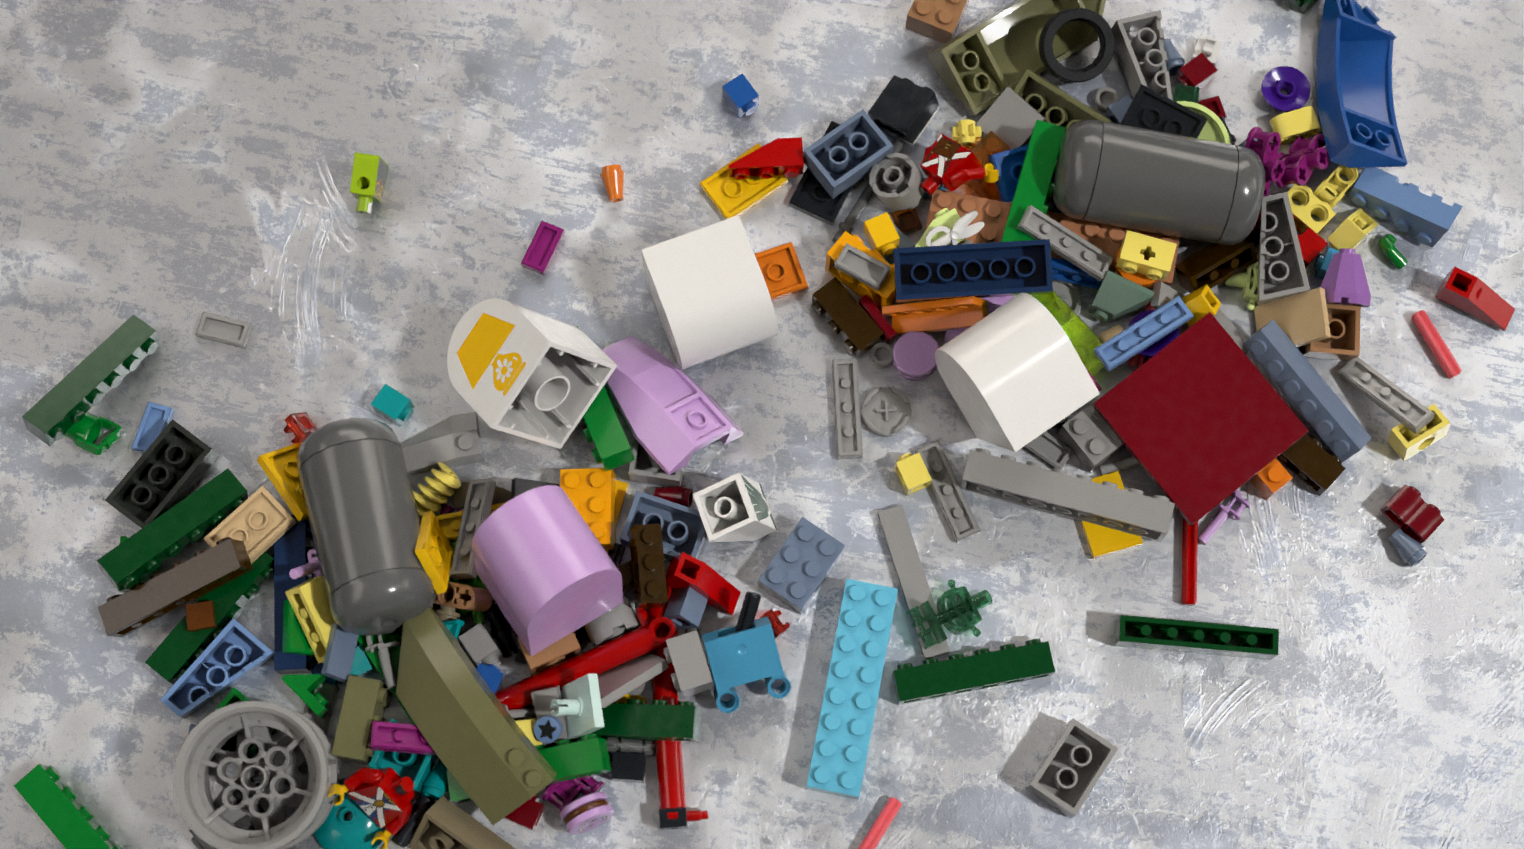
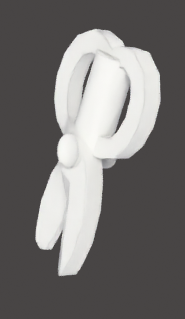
M971 211L960 217L951 230L941 225L932 228L925 237V243L927 246H943L951 242L952 245H958L957 239L968 238L978 233L984 227V222L980 221L969 225L978 215L977 211ZM940 231L946 232V234L931 242L934 234Z

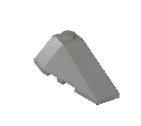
M476 411L450 416L400 443L409 475L430 472L432 468L440 470L438 462L444 463L450 468L485 461Z

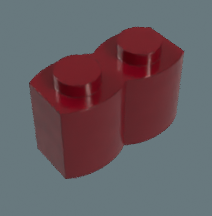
M1406 484L1400 487L1380 509L1387 519L1420 544L1425 542L1444 521L1441 511L1435 505L1427 504L1422 499L1418 489Z

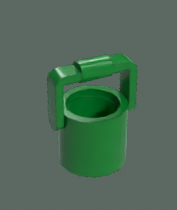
M86 412L80 422L74 423L67 430L64 438L92 454L101 455L118 440L121 435V426L106 418L97 417ZM103 427L112 431L101 441V444L98 446L94 444L100 436Z

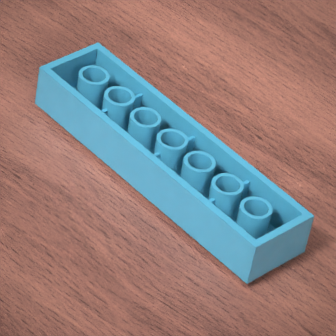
M846 579L806 790L859 799L897 598V588Z

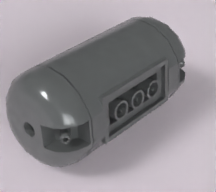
M1080 120L1073 123L1066 130L1061 141L1053 179L1052 198L1056 208L1062 214L1075 219L1220 245H1235L1242 242L1252 232L1257 222L1264 195L1265 169L1260 156L1254 150L1243 146L1099 120Z
M355 417L341 419L316 429L303 440L299 448L297 470L330 613L334 621L349 633L361 636H379L401 631L405 621L420 615L428 607L432 608L436 598V591L432 580L426 574L415 553L421 522L401 444L392 428L383 422L370 418Z

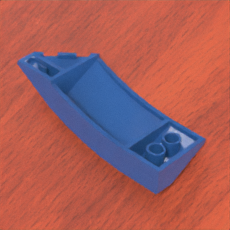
M1325 0L1318 35L1316 87L1320 123L1328 157L1333 163L1349 168L1404 167L1408 163L1397 127L1392 91L1393 41L1397 37L1391 31L1382 29L1377 24L1380 19L1367 6L1362 8L1355 0Z

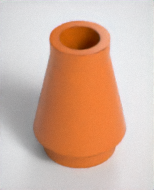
M613 164L602 167L600 176L609 202L623 201L624 170L621 169V165Z

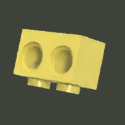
M1295 184L1287 192L1295 227L1300 234L1304 233L1308 227L1319 234L1336 214L1327 202L1317 198L1306 185L1298 186ZM1292 199H1297L1301 205H1295ZM1311 215H1316L1320 222L1314 221Z

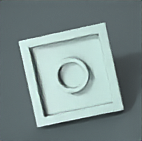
M586 674L562 686L563 699H553L551 701L550 708H557V710H551V714L553 716L565 715L568 739H579L581 736L588 735L604 727L597 674Z

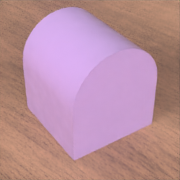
M547 485L537 487L511 499L494 511L481 524L472 539L471 545L476 572L531 657L623 603L622 575L565 491L559 486Z

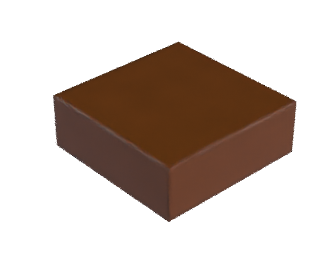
M915 208L890 213L893 225L905 236L922 230L923 226Z
M212 600L185 605L189 632L217 628L214 602Z

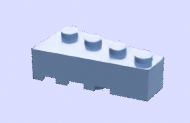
M1365 167L1347 194V197L1351 198L1356 205L1364 206L1371 210L1378 218L1386 219L1393 223L1398 230L1413 235L1424 245L1433 247L1449 230L1463 207L1457 203H1454L1453 206L1441 202L1443 197L1434 193L1432 196L1425 195L1420 192L1419 186L1412 183L1401 184L1398 182V177L1381 169Z
M233 618L160 700L179 717L186 719L274 658V652Z

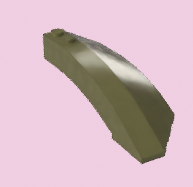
M1015 0L927 54L940 79L974 116L992 105L1007 87L1014 90L1027 69L1032 70L1038 75L1047 70L1039 55V38L1043 27L1051 17L1071 8L1090 9L1103 17L1106 0ZM1068 22L1060 27L1055 34L1052 44L1054 55L1058 62H1061L1098 41L1099 36L1095 29L1086 22Z
M428 607L420 615L403 623L396 695L450 773L491 824L495 825L555 779L557 773L510 716L465 654L458 640L432 608Z

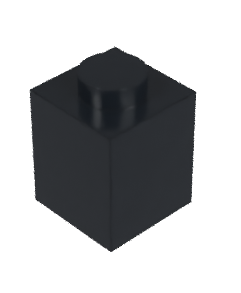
M613 752V758H609L611 771L607 772V774H611V780L644 783L646 755L641 753Z

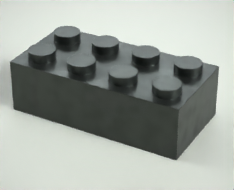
M172 419L105 501L139 527L144 528L184 500L219 458V455Z

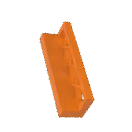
M975 296L890 305L882 306V314L892 317V328L897 333L896 336L910 331L927 333L971 327L987 316V301Z

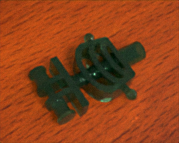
M950 579L947 582L950 590L945 591L937 599V615H935L929 601H925L920 605L925 616L923 618L918 610L919 606L908 610L906 613L910 615L913 621L912 627L918 626L920 630L917 637L922 639L925 650L948 639L941 627L942 624L955 635H962L971 629L973 635L979 637L981 631L975 625L982 620V617L978 610L992 604L990 593L987 590H983L970 596L965 586L956 588L955 581ZM946 598H947V607H948L947 610H946V607H945V599H946ZM928 622L930 628L925 629L923 623ZM932 632H933V634H934V636H935V638H936L937 641H934V639H933V637H932V635H931Z

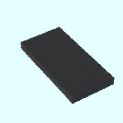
M831 121L824 136L840 124ZM807 167L789 201V206L833 226L854 184L835 198H832Z

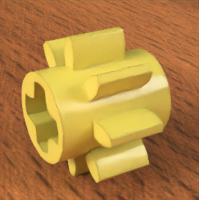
M970 119L960 120L957 122V126L952 127V140L965 148L973 149L976 147V142H981V126L976 127L975 121Z

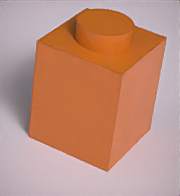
M1275 458L1255 474L1250 482L1267 500L1293 477Z

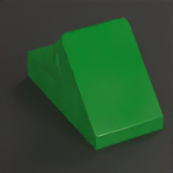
M284 675L281 678L319 717L324 719L331 712L325 706L328 701L318 691L313 694L327 679L325 675Z

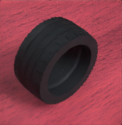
M1086 8L1066 9L1051 17L1043 27L1039 38V55L1045 68L1056 78L1074 83L1089 81L1100 75L1109 65L1114 53V35L1107 21L1098 13ZM1068 22H1086L1095 29L1099 36L1100 49L1098 56L1092 64L1084 69L1073 70L1066 68L1058 62L1054 55L1052 44L1055 34L1060 27Z

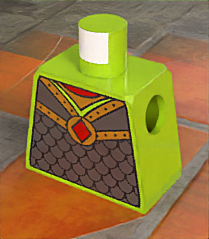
M355 152L350 193L358 199L356 212L371 214L372 203L382 202L389 166L380 156Z

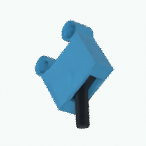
M746 592L737 625L702 634L716 687L713 692L718 709L724 713H731L739 707L740 698L735 688L736 686L764 679L769 694L777 699L786 697L791 690L790 681L782 668L768 616L755 620L761 595L756 592ZM776 679L784 680L783 684L779 687L771 686L772 682ZM729 693L733 695L729 701L724 702L720 700L724 694Z

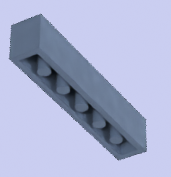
M1274 319L1243 343L1341 462L1359 452L1370 441L1372 437Z

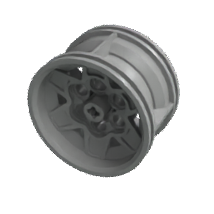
M244 701L230 704L214 711L201 720L182 744L173 774L176 803L190 829L207 844L217 849H289L315 833L332 810L333 800L337 794H333L328 798V790L331 785L339 784L337 757L331 755L333 746L322 729L311 719L299 712L262 701ZM268 727L278 729L287 735L273 742ZM237 734L236 751L220 750L230 738ZM256 743L259 747V754L256 758L250 759L247 755V748L251 744ZM282 751L286 756V761L281 767H277L273 763V757L277 752ZM305 760H307L309 776L299 771V767ZM234 762L238 766V773L233 778H230L226 774V767ZM259 771L261 774H264L262 784L255 782V778L259 776ZM286 778L291 783V789L287 794H282L278 789V784L282 779ZM209 779L221 784L223 787L214 801L210 792ZM239 789L243 793V801L239 805H234L231 801V794ZM265 797L269 800L270 807L267 812L260 813L257 809V803L261 798ZM288 805L299 807L297 811L286 820L285 807ZM248 815L255 830L244 829L234 823Z

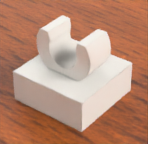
M1199 36L1191 60L1200 53H1203L1215 66L1222 42L1216 41L1217 39L1207 36L1205 38Z

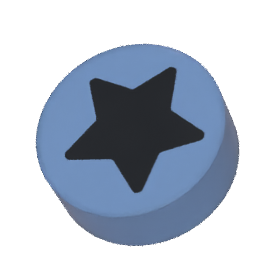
M545 715L536 721L534 734L539 741L552 743L561 736L562 724L557 717Z

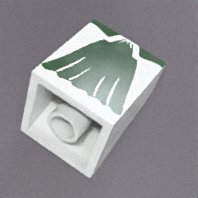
M740 473L693 494L709 542L755 541L777 531L761 484Z

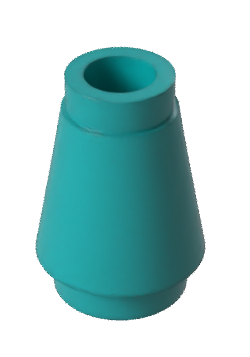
M441 759L438 760V763L422 784V794L437 801L442 796H447L449 787L446 772L448 769Z

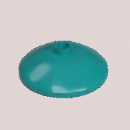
M347 778L340 779L339 785H343V781ZM346 792L344 793L343 803L338 806L333 805L328 817L316 830L314 836L324 849H377L384 841L379 839L371 845L375 833L385 831L386 828H380ZM351 811L353 814L352 819L345 821V813Z

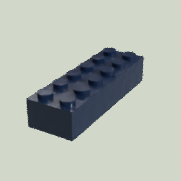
M1050 239L894 248L893 250L896 303L933 301L968 296L984 298L1017 296L1020 293L1030 295L1050 294L1053 291Z

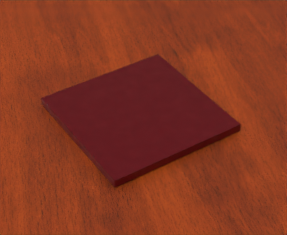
M1211 312L1202 317L1092 404L1094 409L1165 496L1169 498L1170 502L1175 503L1174 507L1190 526L1194 525L1309 432Z

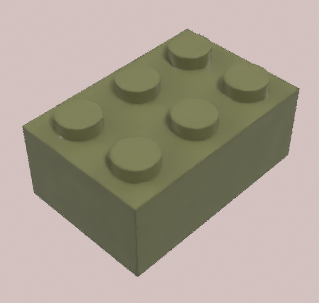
M349 675L331 755L339 760L369 765L376 751L370 750L372 722H386V718H383L385 707L389 708L392 698V692H389V689L381 680Z

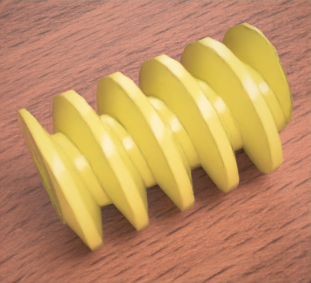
M438 462L442 469L441 471L432 468L431 472L435 476L434 479L428 476L424 477L428 484L427 486L418 484V488L421 491L420 494L413 491L418 514L421 517L425 512L431 510L432 512L439 511L441 509L440 503L445 504L448 501L447 496H453L455 492L453 488L458 489L461 487V482L457 475L444 463Z

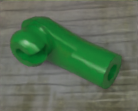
M1386 234L1383 238H1380L1379 247L1390 262L1399 270L1408 261L1394 246L1396 238L1392 234Z

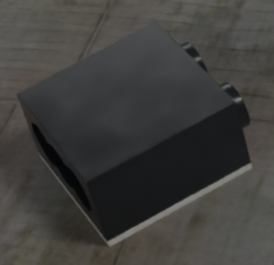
M894 75L868 111V115L882 132L914 145L940 107L936 94L932 89L926 86H918L908 78L902 79Z

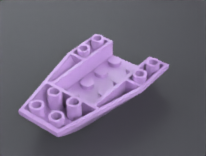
M629 336L602 349L618 365L605 383L635 439L667 475L687 466L694 452L719 439L726 445L744 434V431L711 395L666 357L644 342Z

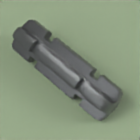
M615 737L605 738L608 752L641 753L646 756H653L655 753V743L653 741L642 742L641 740L621 738L617 740Z

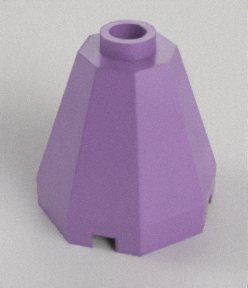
M1339 249V253L1333 254L1320 286L1325 289L1326 303L1369 307L1371 294L1361 255L1355 254V249Z

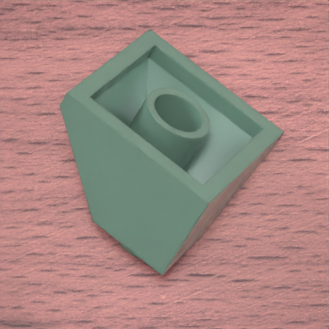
M1108 270L1088 312L1099 321L1112 323L1145 311L1155 292Z

